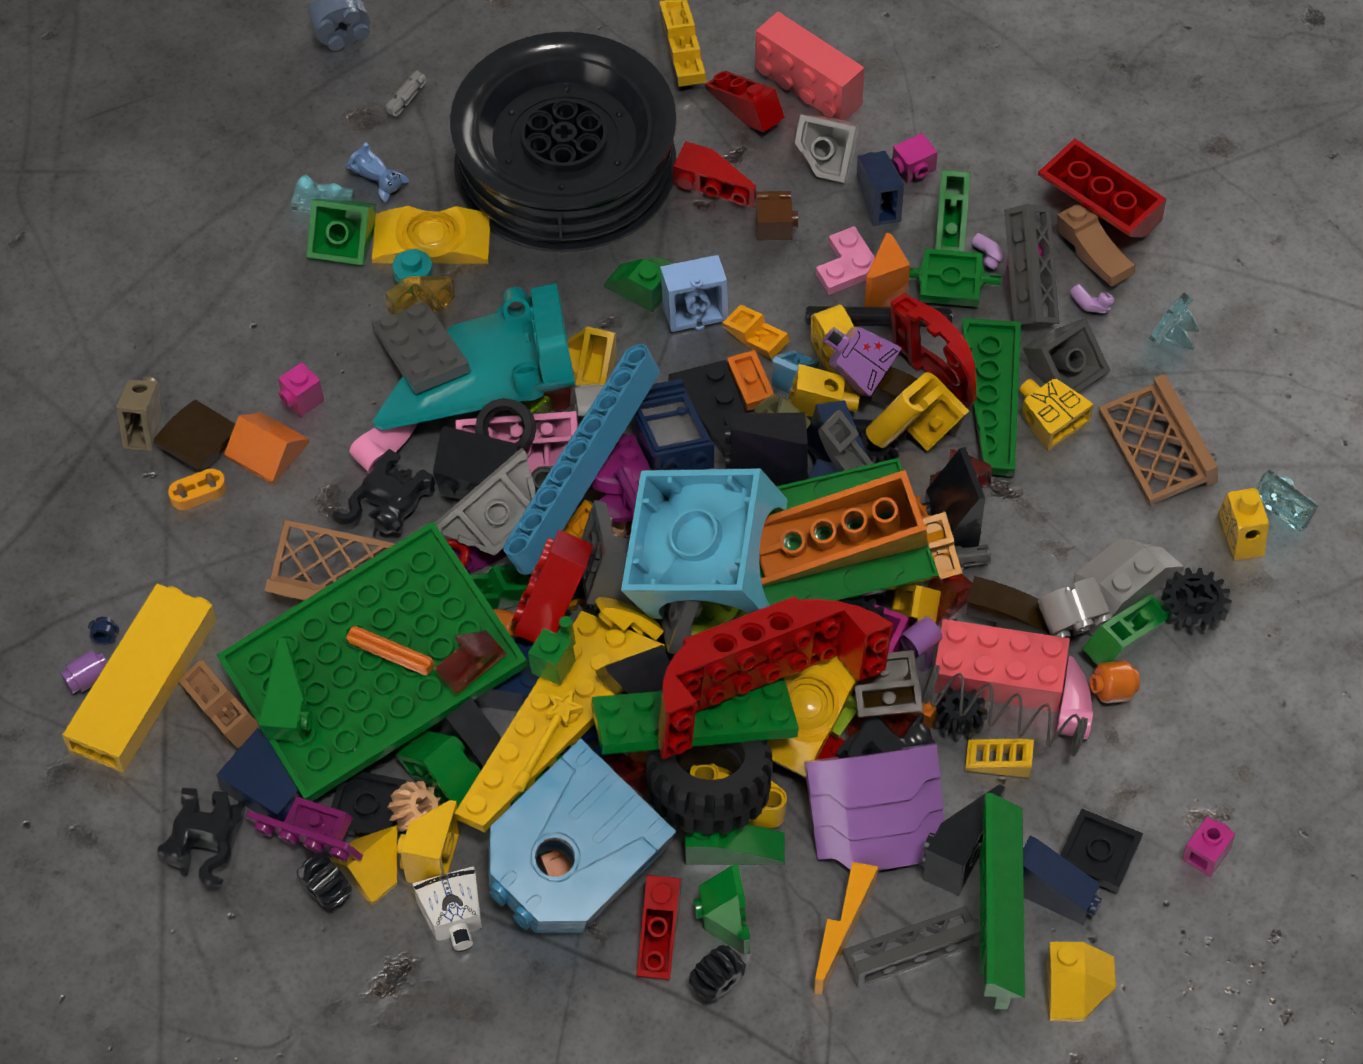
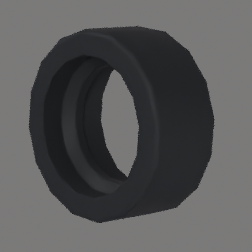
M506 398L492 400L485 405L476 419V434L490 437L488 425L492 416L501 410L514 411L520 416L524 426L523 434L516 444H520V447L526 451L535 439L536 433L535 419L528 407L519 401Z

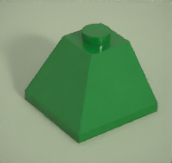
M312 199L306 257L364 265L374 233L377 204L352 200Z

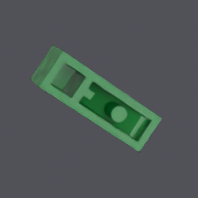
M941 171L935 249L965 250L971 172Z
M1150 593L1102 624L1082 649L1098 665L1101 662L1120 661L1169 620L1170 612L1163 611V605Z
M279 637L259 727L266 739L304 742L306 731H309L312 726V712L309 710L293 652L286 638Z
M750 824L739 830L737 827H734L732 832L722 835L721 831L713 832V835H703V832L695 831L694 834L686 832V865H785V832Z

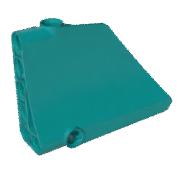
M557 283L533 287L529 297L524 289L511 287L504 292L502 304L495 313L450 326L446 331L468 361L471 372L418 394L413 392L404 376H402L374 418L373 426L380 430H386L482 410L492 400L506 398L519 402L532 401L542 397L546 391L575 386ZM512 302H521L523 304L518 308L509 306Z

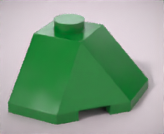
M662 257L644 258L622 263L605 281L604 287L654 312L662 302L660 267L673 263Z
M736 864L731 865L699 885V898L693 899L696 919L702 918L705 931L745 955L750 954V932L748 924L745 925L747 922L745 895L739 866Z

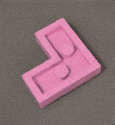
M855 226L830 235L828 243L836 254L837 259L817 266L815 273L828 295L866 281V276L875 258Z

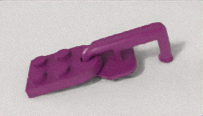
M634 434L621 435L591 484V487L607 493L599 501L607 504L609 516H612V522L633 520L641 471L649 470V464Z

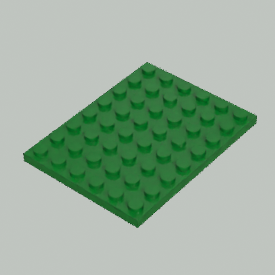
M434 521L217 654L218 659L259 724L279 637L286 638L295 658L309 710L312 712V726L309 731H306L304 742L268 739L303 798L309 801H314L440 722L470 698L475 700L529 666L527 659ZM351 627H360L431 657L434 667L429 675H422L349 644L346 639Z

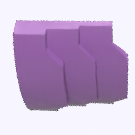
M936 744L903 747L897 751L847 758L831 757L804 761L818 860L835 858L850 870L852 862L878 866V870L920 864L925 854V851L922 849L926 838L930 832L935 834L940 824L945 821Z

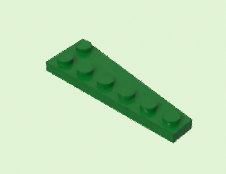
M962 318V335L970 347L975 364L977 399L973 403L983 473L1014 476L1021 322Z

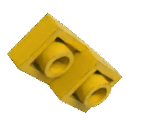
M598 597L594 601L600 609L598 616L610 627L616 624L625 631L631 626L638 634L645 636L647 633L655 641L664 632L655 619H651L641 609L631 604L606 597Z

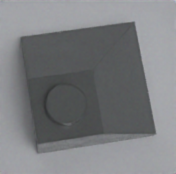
M1081 319L1048 331L1023 347L1032 370L1045 384L1052 379H1058L1077 393L1111 371L1087 319Z

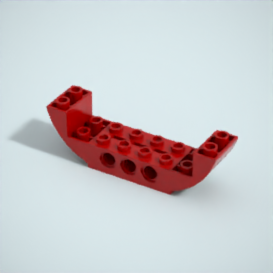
M796 596L684 638L683 647L674 655L669 663L663 680L658 725V745L662 759L684 753L692 748L697 711L712 705H718L724 700L745 694L767 683H773L795 672H801L805 668L820 662L829 661L837 656L858 681L880 674L886 670L893 623L872 611L856 605L823 599L798 600Z

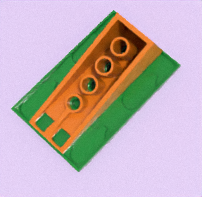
M899 458L776 486L788 499L787 508L781 512H774L772 510L769 513L763 526L759 550L761 583L769 605L796 596L798 600L823 599L842 602L847 599H857L939 578L929 548L926 528L906 470H902Z

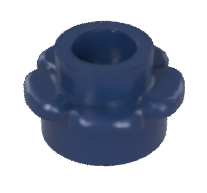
M98 617L88 625L90 639L101 645L113 643L116 634L120 631L119 626L109 617Z

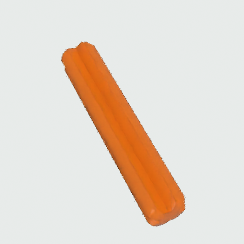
M351 627L346 639L349 644L422 675H429L434 667L431 657L360 627Z

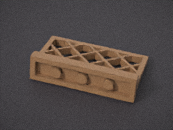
M1165 373L1154 377L1153 384L1099 406V412L1150 505L1202 483H1205L1208 487L1218 482V467ZM1152 395L1156 402L1153 410L1137 406L1139 400ZM1117 409L1129 411L1125 422L1112 419L1109 413ZM1134 413L1149 417L1145 428L1130 424ZM1154 419L1167 422L1169 426L1165 434L1150 430ZM1126 431L1142 435L1138 445L1124 441L1123 438ZM1147 436L1162 440L1158 451L1143 447ZM1167 442L1180 445L1182 450L1179 457L1163 453ZM1139 454L1155 458L1151 469L1137 465L1136 461ZM1160 460L1175 464L1171 475L1156 471ZM1180 466L1191 468L1196 476L1187 480L1176 477ZM1152 478L1168 482L1165 489L1154 494L1149 485Z
M285 519L271 578L267 579L264 591L273 595L304 601L345 574L356 569V567L370 558H374L375 555L384 549L392 547L395 543ZM291 528L302 530L308 539L307 542L296 549H293L288 541ZM309 532L317 533L318 535L312 538ZM325 536H331L338 548L323 556L315 542ZM338 538L345 539L348 541L344 544H341ZM355 542L362 543L368 554L353 563L345 549ZM369 545L377 546L378 548L372 551ZM312 546L319 560L305 568L297 554ZM286 548H287V549L289 550V552H290V553H288L287 555H285ZM342 552L349 566L335 575L327 560ZM293 557L301 571L291 578L280 576L283 563ZM323 564L331 578L320 585L314 584L308 573ZM304 576L307 582L298 579Z

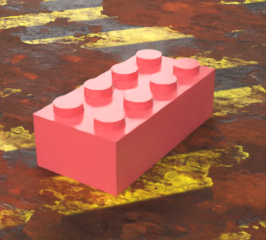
M778 11L756 30L755 68L762 75L770 77L779 83L783 89L791 91L800 97L804 103L812 105L828 118L845 121L862 106L865 67Z
M943 619L941 627L943 638L939 641L936 664L937 666L940 665V671L934 687V693H942L952 677L957 673H962L965 692L969 693L974 689L978 692L982 686L990 683L993 687V702L1005 704L1010 697L1019 693L1022 697V707L1039 709L1043 704L1048 703L1051 711L1059 712L1070 638ZM961 676L956 677L950 685L955 691H959L961 687ZM990 687L984 688L978 698L990 701ZM1019 697L1013 698L1009 705L1019 706Z

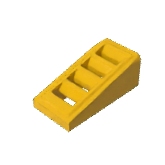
M968 740L965 771L1030 778L1034 740ZM977 750L983 751L982 761H976ZM990 752H996L995 761H989ZM1003 753L1009 754V761H1002ZM1016 755H1022V761H1015Z

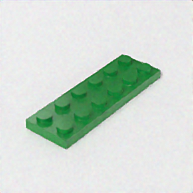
M775 681L767 683L745 694L724 700L718 705H712L697 711L692 746L798 737L799 727L786 682ZM662 691L592 697L591 708L602 754L659 749L658 725Z

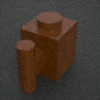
M791 191L756 192L757 241L792 240L793 228H798V211H792Z

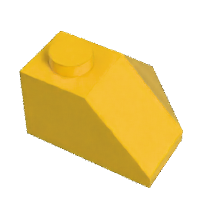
M1049 942L1046 957L1050 1021H1084L1105 998L1107 999L1116 990L1114 956L1085 942Z

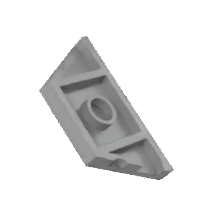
M522 448L438 519L435 524L443 535L456 539L460 543L477 547L491 555H496L503 549L507 538L536 494L526 452Z

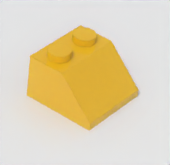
M449 800L409 822L406 835H400L397 853L401 854L400 868L404 869L406 882L415 883L450 872L461 833L460 822L456 820L454 814L457 810L456 801Z

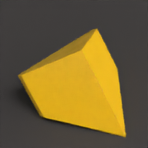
M587 326L567 340L576 382L575 385L605 384L612 373L617 359L616 332Z
M909 585L895 589L891 610L909 617L908 629L926 616L936 623L941 591L918 585Z
M397 825L351 841L349 844L363 854L361 861L348 858L347 862L334 857L330 859L348 879L349 883L372 906L398 885Z

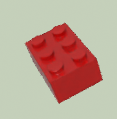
M559 529L554 539L547 538L539 561L532 571L529 583L519 600L512 621L517 622L513 634L535 643L543 628L554 633L557 632L560 626L559 620L565 615L586 569L593 544Z

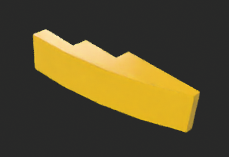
M659 1L668 49L678 86L706 83V73L701 60L695 23L688 1Z

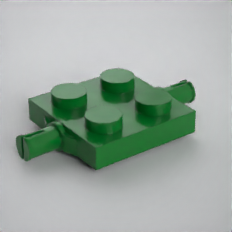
M924 248V257L920 268L910 267L909 279L918 280L921 288L920 302L978 307L983 285L1001 287L1002 274L984 273L982 266L983 253Z

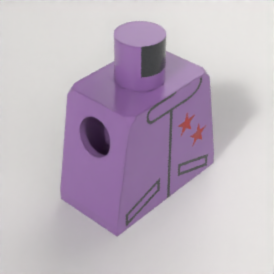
M832 327L823 342L835 350L829 359V365L839 375H842L845 381L860 396H871L902 349L898 345L861 327L851 328L846 335L837 328Z

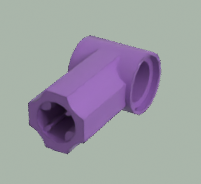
M926 616L903 632L899 638L906 651L914 650L916 670L925 672L932 666L934 645L942 640L943 637L937 624Z

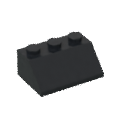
M444 426L440 432L433 468V475L440 493L446 497L462 500L520 450V444Z

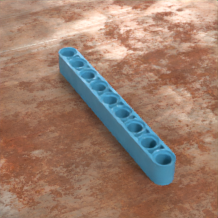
M636 344L627 349L507 538L503 546L504 552L520 574L528 575L532 573L539 561L547 538L554 539L558 529L561 531L564 529L659 376L660 368L646 345Z

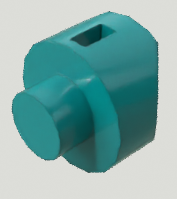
M409 249L396 256L392 266L395 281L403 289L411 294H418L431 286L433 267L430 257L425 252Z

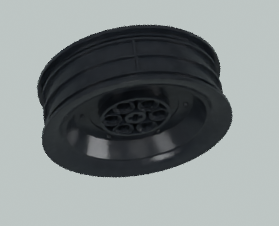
M551 32L525 37L498 48L477 63L461 82L455 94L450 113V131L456 150L454 171L458 190L467 208L484 212L489 217L490 230L510 242L531 249L550 252H577L603 247L617 242L643 227L661 209L672 190L673 165L676 161V149L673 140L676 131V107L672 92L663 75L649 60L620 42L581 32Z

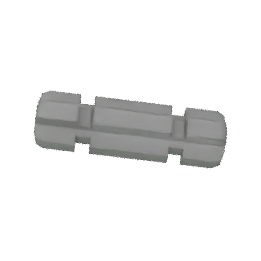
M414 71L408 77L409 80H406L393 95L394 97L386 103V112L394 117L398 116L403 111L402 106L406 107L419 92L418 90L425 85L426 76L419 71Z

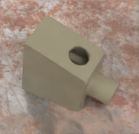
M147 376L141 380L127 381L116 407L123 449L153 451L155 444L153 442L159 429L162 405L157 380Z

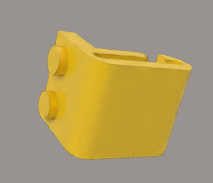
M925 372L908 386L866 428V435L876 446L885 448L907 430L928 452L969 410L935 375Z

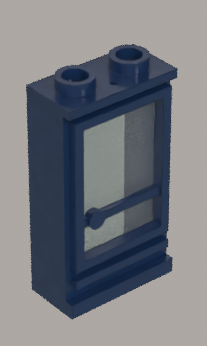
M677 379L653 384L629 423L650 469L705 470L714 468V442L710 440L684 388L683 380Z

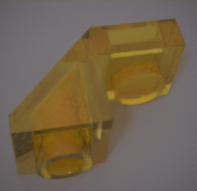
M407 276L385 293L388 312L391 314L405 310L417 301L420 303L426 301L435 313L440 308L449 305L455 297L453 279L449 276Z

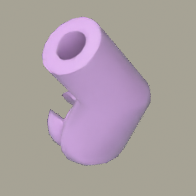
M977 233L971 245L986 253L987 256L984 258L983 264L996 270L999 263H1002L1004 259L1000 246L986 236Z
M1081 284L1074 286L1070 290V295L1087 312L1106 313L1111 310V305L1114 303L1111 294L1105 292L1100 293L1099 297H1092Z

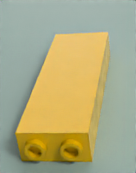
M158 583L155 585L62 734L68 751L124 773L177 687L178 680L186 672L216 622L213 606L209 601L202 597L194 598L186 595L173 586L165 587Z

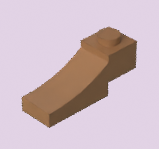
M1077 203L1057 214L1058 232L1075 246L1076 256L1111 287L1135 274V265L1112 242L1100 225L1098 216L1091 210Z
M202 659L178 680L201 709L238 749L257 728L260 729L253 715Z

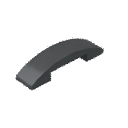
M841 410L836 411L818 429L823 446L838 472L873 464L855 441L859 433Z

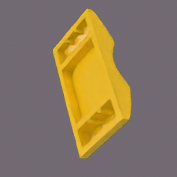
M404 206L376 213L372 263H393L396 256L401 252L417 249L425 252L430 257L432 263L488 264L490 245L489 217L484 212L458 206L442 211H424L411 206Z
M837 656L829 661L820 662L805 668L801 672L785 676L783 680L786 682L799 727L798 737L767 740V745L771 748L773 762L806 778L804 761L817 760L851 696L854 686L858 682Z

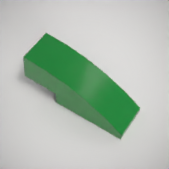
M514 565L492 566L487 574H469L492 609H505L517 606L530 578L529 574H520Z

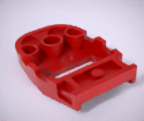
M905 293L892 300V343L902 348L900 351L908 357L909 365L916 372L922 369L924 372L935 375L966 408H969L977 399L976 372L972 352L963 335L941 312ZM920 321L927 325L926 331L934 338L941 336L946 341L943 353L947 363L921 345Z

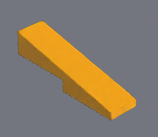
M852 862L841 921L827 919L815 977L814 994L823 995L840 960L843 949H845L877 883L878 866Z

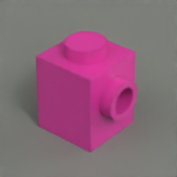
M920 133L894 145L891 161L899 175H901L906 183H909L916 179H922L936 170L938 151L925 135Z
M302 362L278 378L280 386L278 394L280 399L300 417L324 401L320 379Z
M1207 816L1187 843L1182 860L1211 877L1231 850L1235 833L1225 823L1214 821Z

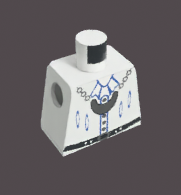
M474 866L413 883L416 902L435 939L441 941L451 938L453 948L457 951L470 948L473 945L470 932L482 928Z

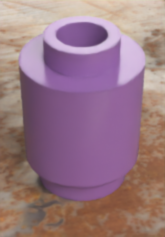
M90 650L65 665L66 669L60 673L73 694L79 690L83 692L94 685L107 661L101 652L95 655L93 650Z

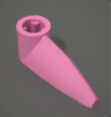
M417 423L386 430L373 428L353 442L349 453L370 473L376 462L388 449L396 452L408 440Z
M1069 656L1056 733L1071 715L1077 714L1080 719L1082 717L1088 718V725L1084 739L1088 740L1093 719L1091 693L1081 667L1074 657ZM1073 717L1060 734L1073 737L1078 725L1077 718Z

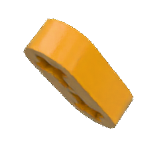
M206 469L173 482L169 486L168 493L174 508L188 510L222 497L227 487L221 471ZM213 481L216 486L210 487L208 482ZM185 492L187 497L182 498L179 493Z

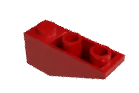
M726 70L715 74L712 80L704 84L707 91L745 125L765 132L785 118L776 89Z
M685 141L673 165L674 185L705 193L711 197L729 200L738 205L755 207L756 185L713 149Z
M647 875L637 976L671 979L683 878Z

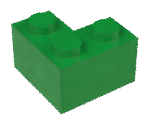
M424 731L396 754L413 780L424 781L429 787H435L434 794L436 797L442 798L441 804L453 800L457 802V808L481 772L474 762L468 760L464 754L465 747L457 737L441 733Z

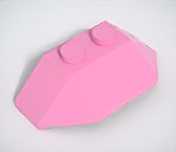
M577 411L533 414L536 423L535 439L525 451L530 473L538 467L553 466L578 427ZM519 415L492 417L488 425L490 437L512 443L519 441L524 429ZM477 418L455 420L456 429L476 433L475 425Z

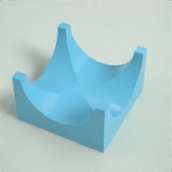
M761 469L641 471L621 591L651 619H663L665 604L683 600L721 603L748 613L770 606L765 597L760 577L759 550L761 534L769 513L772 510L774 512L786 510L788 499Z

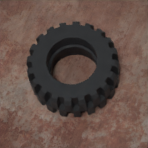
M754 740L692 746V748L684 753L675 754L665 759H662L660 749L647 750L645 788L647 789V797L650 804L654 806V810L662 818L667 817L669 824L676 828L680 825L684 827V831L694 834L695 831L703 832V835H713V832L721 831L722 835L732 832L734 827H737L739 830L749 824V819L752 821L762 813V808L767 805L769 800L773 763L772 751L767 745L768 741ZM712 763L729 770L733 774L722 779L706 780L694 777L685 772V770L693 765H711Z

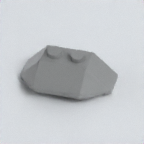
M1119 538L1077 571L1074 576V583L1095 577L1113 618L1150 593L1152 595L1166 584L1168 579H1173L1176 571L1179 573L1183 571L1184 566L1160 546ZM1093 624L1089 626L1090 631L1086 633L1092 637L1101 625L1095 626Z

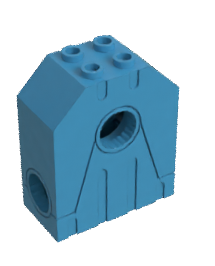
M580 738L490 826L488 886L492 890L489 894L500 906L503 907L507 904L515 912L513 915L515 921L525 930L530 927L535 933H583L671 845L676 831ZM546 851H558L569 860L571 869L562 876L545 875L538 868L536 859Z

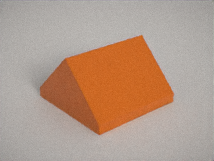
M890 233L885 234L866 276L864 307H891L892 300L904 293L908 295L910 264Z
M257 412L238 416L224 455L225 458L274 484L310 441L309 438L264 413Z

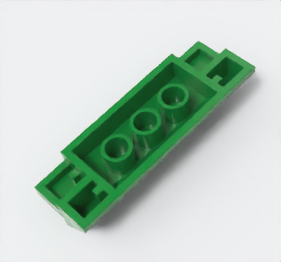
M986 793L982 806L983 838L979 850L980 976H984V996L994 997V1009L1008 1010L1011 998H1025L1023 808L993 793Z

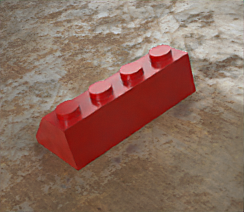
M1076 138L1038 171V176L1129 237H1145L1163 219L1166 204L1165 197Z

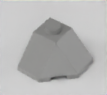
M800 114L795 144L809 162L816 177L845 183L855 155L861 124L835 118Z

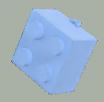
M718 255L660 267L663 309L671 332L689 328L700 331L705 328V325L723 322L728 317L727 279ZM697 322H701L702 325L697 326Z

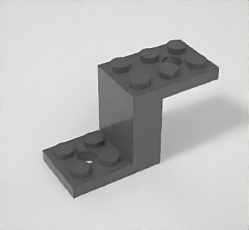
M594 500L581 537L582 540L593 544L586 569L581 577L586 603L596 605L594 601L598 597H606L620 600L639 608L621 591L630 539L616 536V533L612 530V516H609L607 504ZM683 600L664 605V615L660 621L664 630L663 634L668 653L676 654L683 647V639L692 635V622L694 617H698L701 612L702 601Z

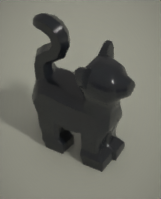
M388 449L376 462L372 471L363 479L361 486L348 499L350 512L343 514L334 511L332 518L340 525L346 526L355 523L363 511L360 501L367 500L381 506L368 514L374 520L373 537L376 538L382 533H400L404 527V517L415 510L420 497L432 495L435 492L434 485L436 483L434 476L424 469L417 472L413 478L412 470L409 468L406 471L403 469L399 471L394 464L399 462L401 455Z
M922 712L909 725L904 737L896 734L883 721L885 716L869 717L862 722L858 732L845 740L836 751L835 757L847 758L897 751L903 747L936 743L932 738L931 730L923 723L924 714ZM902 714L886 715V716H900V715H902Z
M182 788L181 804L183 808L174 819L172 835L158 847V856L165 859L169 865L180 868L181 875L187 877L191 860L190 848L192 846L218 851L217 855L207 859L199 869V878L202 883L210 887H218L222 885L223 879L214 876L212 870L225 864L231 855V847L233 846L235 835L242 825L246 810L244 801H238L237 804L231 805L227 792L214 791L212 794L214 810L212 812L200 811L197 789Z

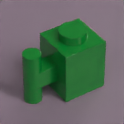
M568 616L560 618V629L557 634L543 628L528 652L532 674L557 685L562 684L576 661L573 648L576 644L572 619Z

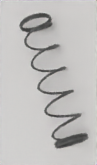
M935 664L933 666L922 695V703H925V705L930 699L931 706H936L955 678L961 676L959 706L961 717L968 713L980 693L989 686L990 707L988 725L990 728L997 723L1013 698L1018 696V737L1021 738L1038 713L1044 707H1048L1047 747L1050 748L1055 743L1067 723L1073 717H1076L1078 725L1071 741L1069 756L1075 757L1086 733L1088 718L1082 717L1080 719L1077 714L1071 715L1063 723L1050 743L1052 713L1047 703L1039 707L1020 734L1022 697L1019 693L1009 698L991 724L993 709L992 685L987 683L982 686L962 714L964 698V677L962 673H957L952 677L933 704L934 687L940 671V665L937 666Z

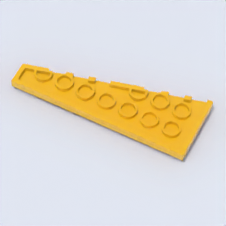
M581 610L573 623L576 644L573 646L575 663L561 685L539 677L455 811L456 820L486 832L511 807L510 803L521 793L512 784L519 772L524 770L553 719H548L546 712L553 706L549 697L551 693L563 697L570 689L573 690L575 694L573 702L582 705L583 712L571 714L568 726L564 724L563 720L560 721L531 773L532 778L526 786L527 790L535 783L534 779L547 766L551 767L557 761L556 757L568 746L572 747L595 724L591 708L592 697L614 695L597 677L595 671L605 665L663 645L665 649V645L628 629L623 631L616 624L610 627L601 618Z

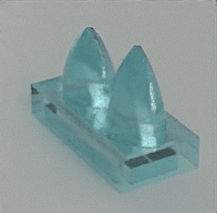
M305 174L296 183L291 200L292 210L311 213L312 199L354 201V189L342 188L336 183L330 185L317 184Z
M1183 293L1166 311L1149 339L1158 346L1166 338L1179 347L1193 350V343L1186 332H1199L1197 322L1188 310L1193 299L1186 293Z
M1268 470L1262 475L1256 487L1266 508L1299 533L1307 528L1318 505L1315 504L1313 498L1303 495L1294 488L1292 478L1279 477L1273 471Z

